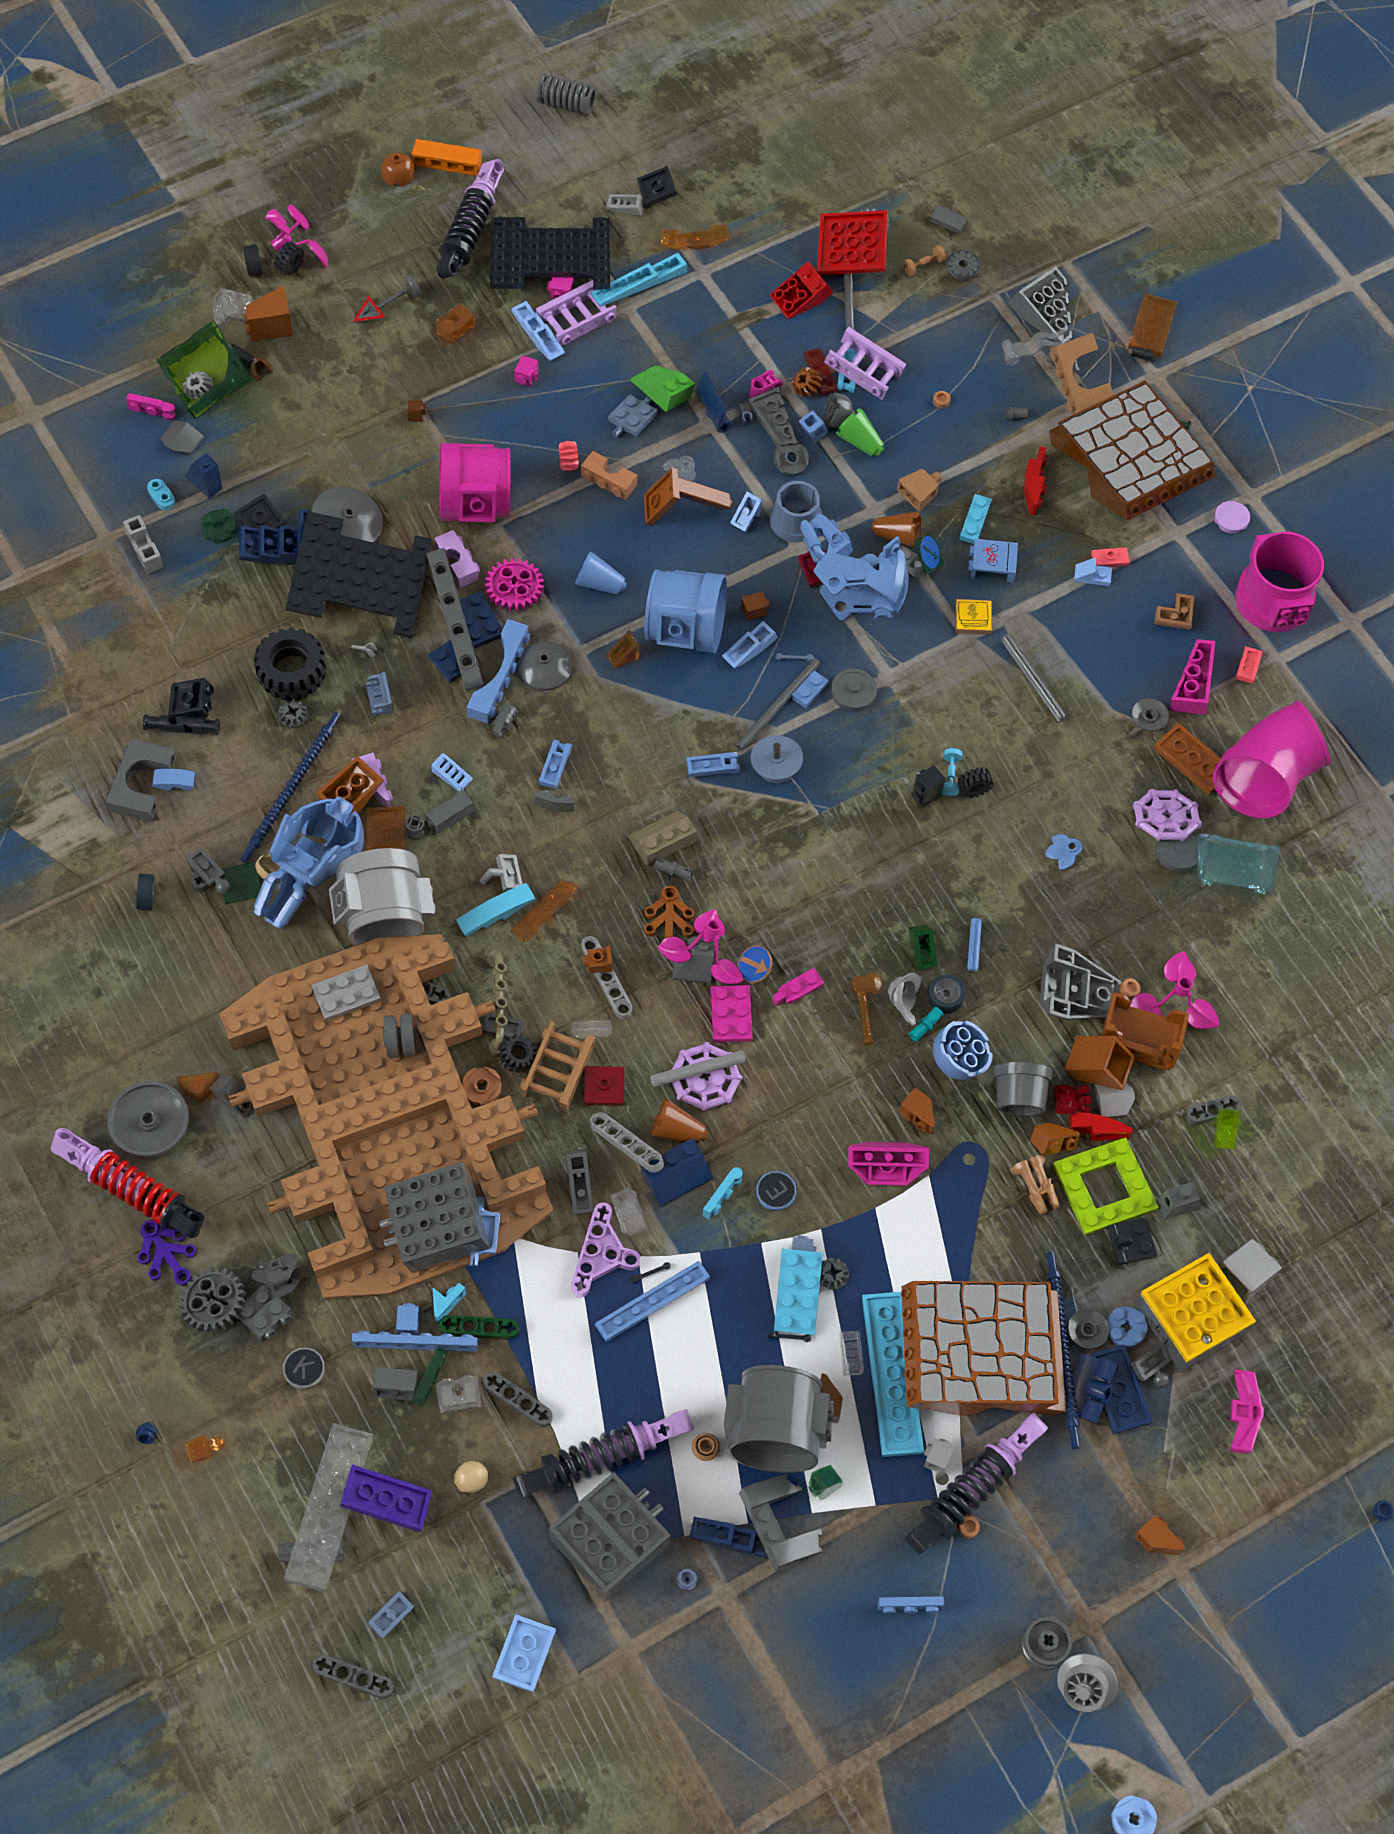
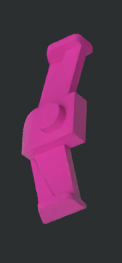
M1234 1369L1233 1373L1239 1400L1233 1399L1231 1401L1230 1422H1236L1238 1426L1230 1452L1247 1454L1252 1452L1261 1421L1264 1417V1408L1262 1407L1255 1372Z

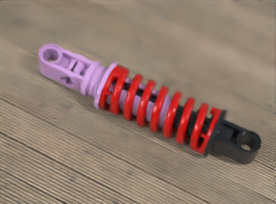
M60 1128L56 1130L51 1151L77 1166L80 1171L87 1172L88 1182L97 1186L100 1185V1188L108 1190L111 1195L117 1196L120 1201H126L128 1206L135 1207V1210L138 1212H143L147 1218H152L163 1229L172 1226L186 1237L196 1238L199 1236L205 1217L201 1212L185 1204L186 1197L183 1194H179L176 1191L173 1194L171 1188L163 1190L164 1184L162 1182L155 1184L154 1177L146 1179L147 1175L144 1171L137 1174L138 1168L136 1166L129 1168L128 1161L120 1162V1157L111 1149L101 1152L98 1147L92 1146L68 1129Z

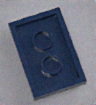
M481 591L460 599L474 649L501 638L503 629Z

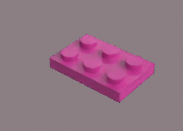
M750 985L711 986L713 1043L752 1042Z

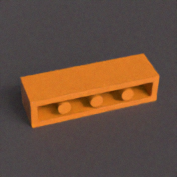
M416 139L412 151V162L414 166L477 176L482 163L481 149Z

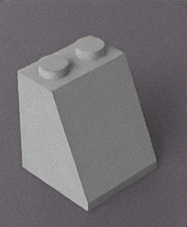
M1251 1239L1224 1260L1220 1269L1245 1304L1279 1273L1281 1267L1277 1259L1271 1257L1261 1243Z

